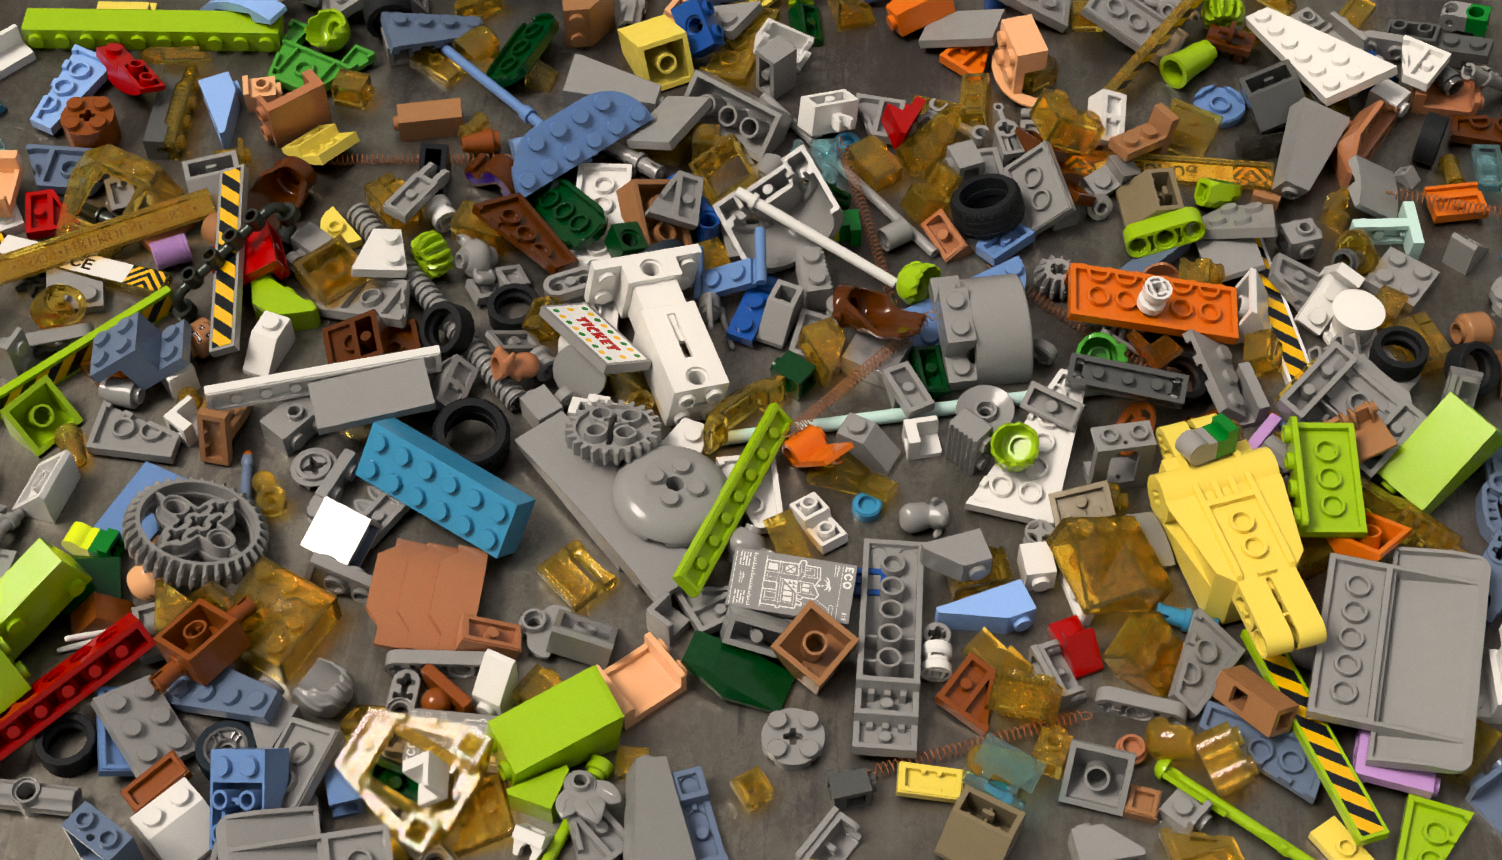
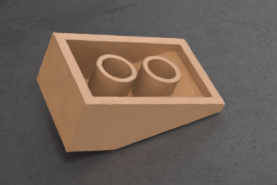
M632 179L616 191L622 219L625 223L637 221L648 247L654 243L669 239L680 240L685 245L692 244L689 229L645 216L647 209L671 179Z

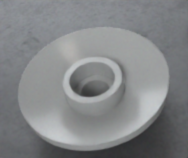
M978 385L969 388L959 397L956 405V415L964 407L968 408L994 427L992 434L1001 425L1007 422L1011 423L1015 414L1014 402L1009 394L1001 388L992 385Z

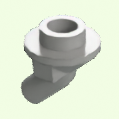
M1088 187L1084 188V190L1096 197L1092 207H1085L1089 217L1096 221L1106 219L1112 211L1111 199L1104 194L1094 195Z

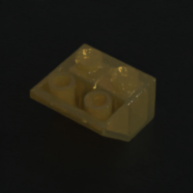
M1159 611L1132 612L1102 658L1121 681L1145 694L1165 698L1171 688L1184 644Z

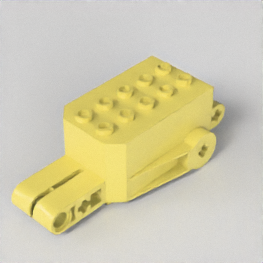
M1214 413L1189 419L1187 423L1181 421L1157 427L1156 442L1164 460H1161L1159 472L1148 477L1147 488L1150 506L1167 536L1171 550L1198 607L1203 609L1210 617L1218 618L1219 623L1223 625L1242 620L1257 652L1263 659L1289 653L1294 649L1300 650L1325 643L1327 639L1325 624L1297 570L1304 549L1284 480L1271 449L1267 446L1251 449L1247 439L1237 441L1236 452L1195 466L1176 450V440L1186 430H1196L1210 424L1212 417L1217 414Z

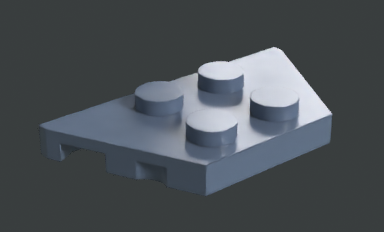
M40 144L26 145L38 191L53 189L56 194L93 196L104 185L105 179H109V176L117 173L130 160L129 153L125 150Z

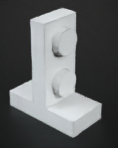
M1343 262L1323 268L1318 275L1322 278L1293 319L1315 336H1320L1333 317L1332 303L1337 294L1343 290L1359 288L1365 280L1363 276Z

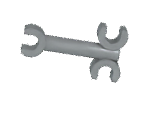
M936 98L930 100L929 109L926 113L917 118L916 129L918 130L923 125H930L929 134L932 135L936 131L937 124L970 137L974 144L979 147L982 146L983 137L987 138L989 128L985 125H975L972 127L947 117L949 104L945 103L942 108H936Z

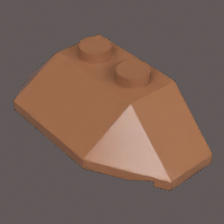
M1378 100L1361 110L1353 121L1349 120L1347 127L1333 149L1330 164L1343 191L1347 192L1348 187L1355 182L1348 161L1355 154L1369 161L1394 128L1400 111L1399 108Z

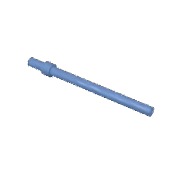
M446 44L442 47L441 52L516 111L518 117L525 123H531L533 126H536L544 121L537 115L536 110L529 105L521 103L450 45Z

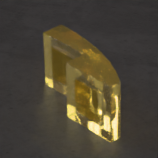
M985 627L961 650L966 656L970 652L974 653L996 669L995 679L1011 689H1014L1033 668L1012 645L1006 648Z

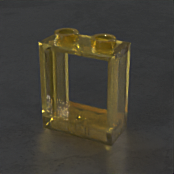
M733 133L722 138L717 144L688 164L694 175L704 178L702 190L711 206L734 190L736 191L739 186L747 189L762 178L745 146ZM739 155L749 174L718 195L709 176Z

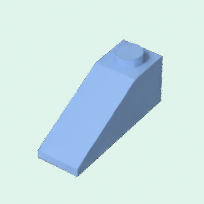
M227 71L198 80L203 100L224 152L230 150L240 111L238 96L242 95L238 81H232Z
M1019 579L936 607L934 622H941L950 630L1007 634L1013 631H1024L1033 625L1037 608L1024 583Z

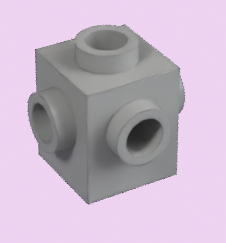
M1312 218L1293 220L1280 224L1276 238V244L1280 252L1294 260L1309 259L1317 256L1320 245L1323 242L1322 231L1319 227H1316Z

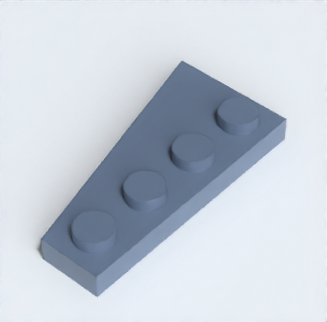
M382 12L380 18L391 55L399 54L400 50L409 49L410 52L421 51V47L431 45L434 49L442 48L445 43L451 42L455 46L484 42L487 34L480 16Z
M1207 701L1197 733L1313 805L1321 781L1292 730L1268 738L1226 706Z

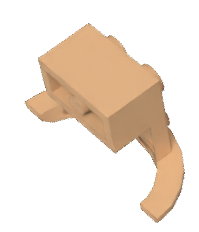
M1032 14L1002 19L1000 31H997L998 47L992 56V72L996 83L1005 95L1022 106L1028 108L1040 106V109H1051L1047 98H1036L1022 93L1025 73L1046 69L1048 48Z

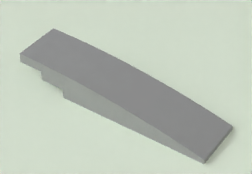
M563 411L516 438L514 444L618 571L623 570L637 588L641 586L653 602L665 591L669 592L672 596L682 589L672 579V576L689 547H665V543L649 538L645 541L624 526L617 516L612 502L613 482L619 468L612 461H609L607 465H603L602 460H598L593 464L591 463V457L581 460V454L573 455L572 449H568L567 442H565V423L569 421V417Z
M864 538L858 632L860 640L857 650L852 754L912 759H916L924 572V566L920 562L921 544L924 542ZM868 568L881 569L887 577L880 582L881 575L868 574ZM867 589H880L879 596H868Z

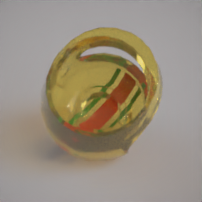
M54 284L39 292L31 302V319L39 330L73 325L84 316L87 301L84 295L75 287L65 284ZM65 295L72 296L78 302L79 311L77 313L72 305L65 300Z

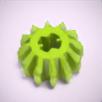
M1204 0L1201 19L1206 29H1209L1210 24L1230 28L1232 21L1238 22L1237 26H1241L1244 20L1245 6L1241 0Z
M434 230L425 231L411 241V253L414 256V261L430 279L439 278L453 268L454 257L450 252L451 249L439 232L437 233Z

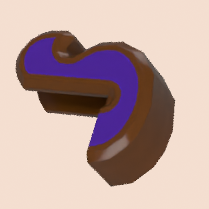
M481 153L464 170L466 179L476 187L499 185L503 196L516 193L511 173L514 159L508 155L496 154L490 159L487 153Z

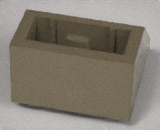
M1173 167L1146 169L1115 191L1124 228L1131 223L1184 208Z
M966 784L950 812L934 854L945 860H1007L1022 832L1026 813Z

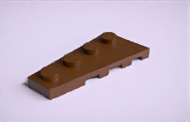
M1502 114L1499 118H1489L1488 115L1453 116L1450 122L1449 142L1502 150Z
M518 192L473 204L472 213L549 273L555 274L578 267L579 260L521 193Z

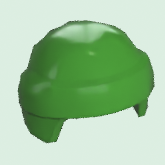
M1094 332L1087 335L1079 343L1076 353L1128 363L1126 356L1127 345L1125 343L1118 344L1112 335L1104 332Z

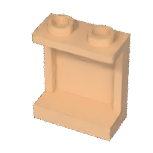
M0 150V217H12L25 168L18 150Z
M651 632L644 635L643 645L606 669L602 670L596 664L625 716L622 726L625 730L687 690L686 676H688L686 668L680 663L681 661H674L669 655V649L661 638L656 639Z

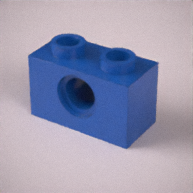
M687 0L671 9L675 23L687 33L691 57L703 58L726 45L723 38L724 31L716 21L714 16L715 9L710 0ZM702 21L703 27L702 30L699 32L698 25L699 22Z

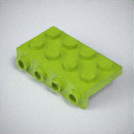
M1290 416L1287 424L1282 426L1281 440L1282 443L1287 445V452L1284 455L1285 470L1290 472L1287 494L1288 498L1293 499L1292 511L1299 536L1365 538L1368 532L1354 423L1298 422L1297 416Z

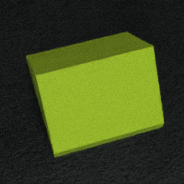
M47 374L0 410L10 436L36 457L43 454L83 421V418Z

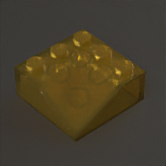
M1135 516L1064 517L1045 540L1084 615L1155 611L1157 603H1163L1175 589Z
M264 556L258 560L243 578L226 609L228 611L244 595L255 603L258 610L240 624L252 645L241 654L239 659L286 685L342 617L337 596Z

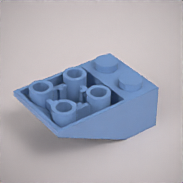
M235 747L211 749L209 850L213 849L214 842L216 841V826L224 816L253 810L281 808L289 782V748Z

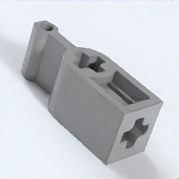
M994 103L991 126L994 128L992 147L998 148L1004 168L1010 164V161H1015L1026 152L1014 132L1018 125L1014 121L1005 118L1002 103Z

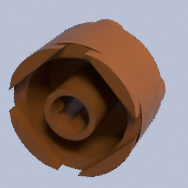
M72 97L66 102L67 106L61 113L60 122L70 147L108 149L112 145L115 148L119 144L122 135L114 108L107 97Z

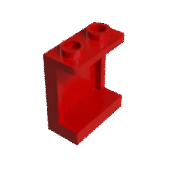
M266 220V226L261 231H254L245 239L243 285L271 271L280 280L290 275L281 235Z

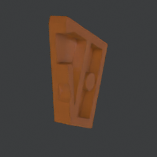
M970 652L936 695L934 702L977 734L984 737L989 730L988 719L992 706V689L995 684L996 669Z

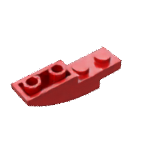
M109 43L106 46L96 47V57L107 68V79L120 91L128 95H141L165 90V84L143 59H134L121 43Z

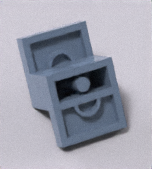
M139 312L130 317H125L115 326L106 331L99 332L93 338L89 377L98 384L118 371H122L145 391L190 364L192 326L183 319L175 325L168 326L161 332Z

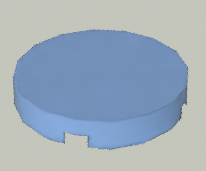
M1209 85L1201 88L1195 94L1192 105L1194 116L1206 126L1226 129L1236 126L1243 119L1246 103L1243 96L1235 89L1228 86L1220 88L1216 87L1217 85Z

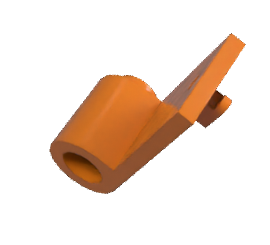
M809 424L801 432H797V435L794 434L785 440L781 445V451L793 467L827 466L831 462L833 465L841 464L843 460L840 456L854 448L852 442L827 444L825 432L819 426L815 427Z

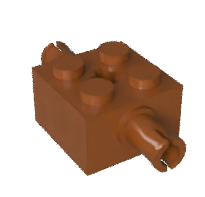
M244 595L228 611L224 612L202 598L194 602L153 638V641L167 662L159 671L148 678L153 688L163 694L181 676H188L204 687L214 680L252 645L240 624L258 610L255 603Z

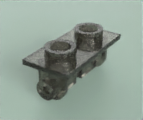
M1279 131L1272 134L1240 138L1239 141L1235 142L1236 151H1241L1240 163L1244 164L1279 158L1284 132Z

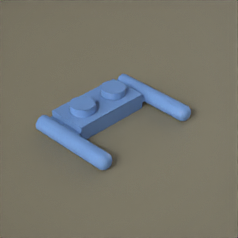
M759 226L754 230V259L750 257L704 270V248L699 245L702 253L693 283V301L698 303L699 296L706 292H714L722 297L757 287V285L767 284L766 230L764 227Z

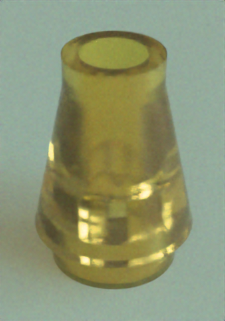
M74 423L58 427L54 432L55 444L61 452L67 449L72 453L78 468L85 466L88 463V458L86 456L82 429L78 428Z

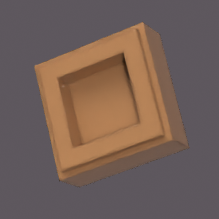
M1130 783L1123 817L1155 825L1162 791Z

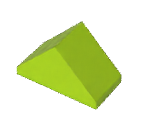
M564 765L507 788L506 793L510 808L554 824L558 815L555 807L556 798L564 790V779L570 773L568 766Z

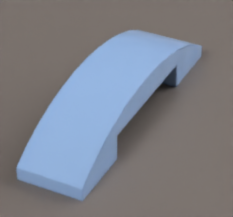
M210 0L200 10H227L248 13L253 22L272 25L287 11V7L278 0Z

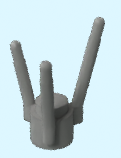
M714 292L701 294L698 299V310L702 319L707 321L708 329L712 330L713 321L719 317L726 336L729 324L725 308L721 306L720 296ZM727 339L730 349L734 350V341Z

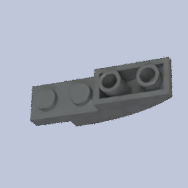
M1390 18L1384 31L1403 36L1408 35L1452 53L1448 65L1456 68H1461L1463 61L1487 64L1494 47V39L1441 33V24Z

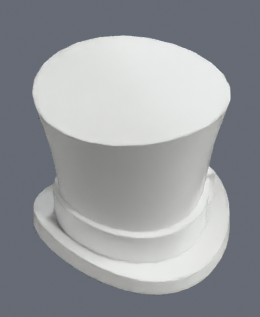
M1360 289L1343 290L1334 298L1332 303L1333 318H1331L1322 331V338L1327 345H1330L1332 337L1340 333L1348 336L1356 332L1360 335V348L1365 355L1370 350L1373 340L1377 335L1376 329L1385 319V308L1380 300L1369 292Z

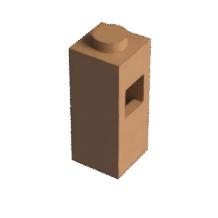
M460 98L397 104L398 115L393 116L395 132L400 131L402 142L465 135Z
M1243 664L1221 671L1216 680L1217 685L1213 694L1215 699L1268 738L1290 732L1299 704Z

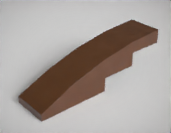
M1016 127L1014 132L1026 153L1045 140L1051 143L1074 204L1092 207L1096 197L1078 186L1083 175L1065 164L1069 153L1034 130Z

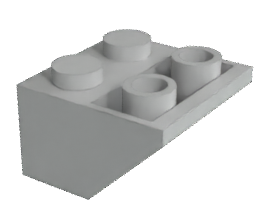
M236 150L182 161L190 198L207 194L214 212H217L220 171L240 165ZM205 218L197 220V222L204 221Z

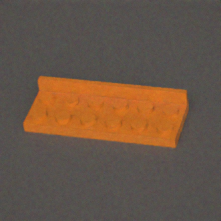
M1071 262L1064 276V283L1068 284V320L1183 337L1182 334L1189 329H1193L1215 342L1233 345L1239 339L1236 287L1160 276L1170 282L1173 290L1164 310L1156 316H1150L1140 311L1136 301L1145 281L1149 277L1158 275Z

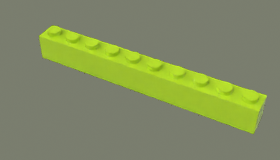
M27 8L21 32L29 48L72 49L74 44H77L86 49H96V47L106 46L109 43H121L126 50L280 52L282 38L286 34V26L283 15L272 25L255 23L250 14L234 11Z

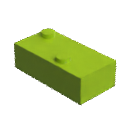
M39 538L0 578V636L11 647L12 652L9 653V656L13 661L76 596L85 590L86 585L93 579L69 554L42 538Z

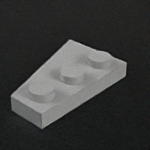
M1189 329L1182 334L1187 344L1192 343L1197 353L1193 356L1196 366L1201 367L1208 377L1205 385L1218 414L1223 413L1228 419L1236 423L1246 418L1243 406L1244 399L1240 394L1237 383L1238 376L1234 371L1231 360V351L1227 346L1221 345L1193 329Z
M103 400L85 448L88 454L173 464L182 440L179 433L155 422H146L135 417L134 413L128 410L121 411L113 407L112 403Z

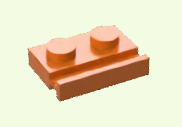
M1477 181L1428 186L1423 190V196L1426 193L1429 196L1433 194L1434 197L1436 195L1439 198L1443 196L1445 200L1444 207L1442 208L1443 198L1440 199L1438 207V197L1435 198L1433 206H1431L1433 197L1431 196L1427 207L1434 224L1487 218L1490 210L1487 207L1485 216H1483V205L1478 215L1479 204L1476 206L1475 213L1473 214L1474 203L1475 205L1480 203V206L1482 204L1487 206L1482 192L1478 190ZM1448 198H1449V201H1450L1451 198H1454V201H1455L1456 199H1459V201L1461 202L1459 211H1457V209H1458V200L1456 201V203H1455V205H1454V210H1452V207H1453V199L1451 200V202H1450V204H1449V209L1447 210ZM1462 200H1464L1465 203H1466L1467 201H1469L1470 204L1472 203V205H1471V207H1470L1469 213H1468V208H1469V203H1468V202H1467V204H1466V206H1465L1464 212H1462L1463 207H1464V203H1463Z

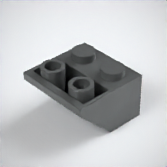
M1289 59L1238 79L1241 94L1261 136L1286 126L1290 106L1305 97L1299 77Z

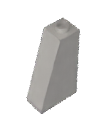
M581 54L574 55L563 88L564 108L587 95L600 91H617L627 94L641 102L650 113L665 99L664 96H661V85Z
M1306 97L1290 106L1272 191L1281 194L1286 199L1293 200L1309 192L1347 127L1350 117Z
M640 756L635 759L626 773L623 860H696L666 756Z

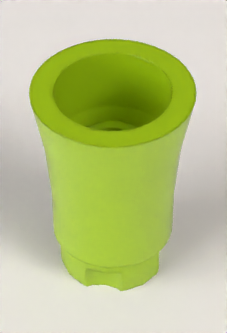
M1201 40L1178 52L1162 57L1159 63V70L1163 80L1172 88H1183L1192 78L1207 69L1214 62V59L1217 57L1216 48L1208 40Z

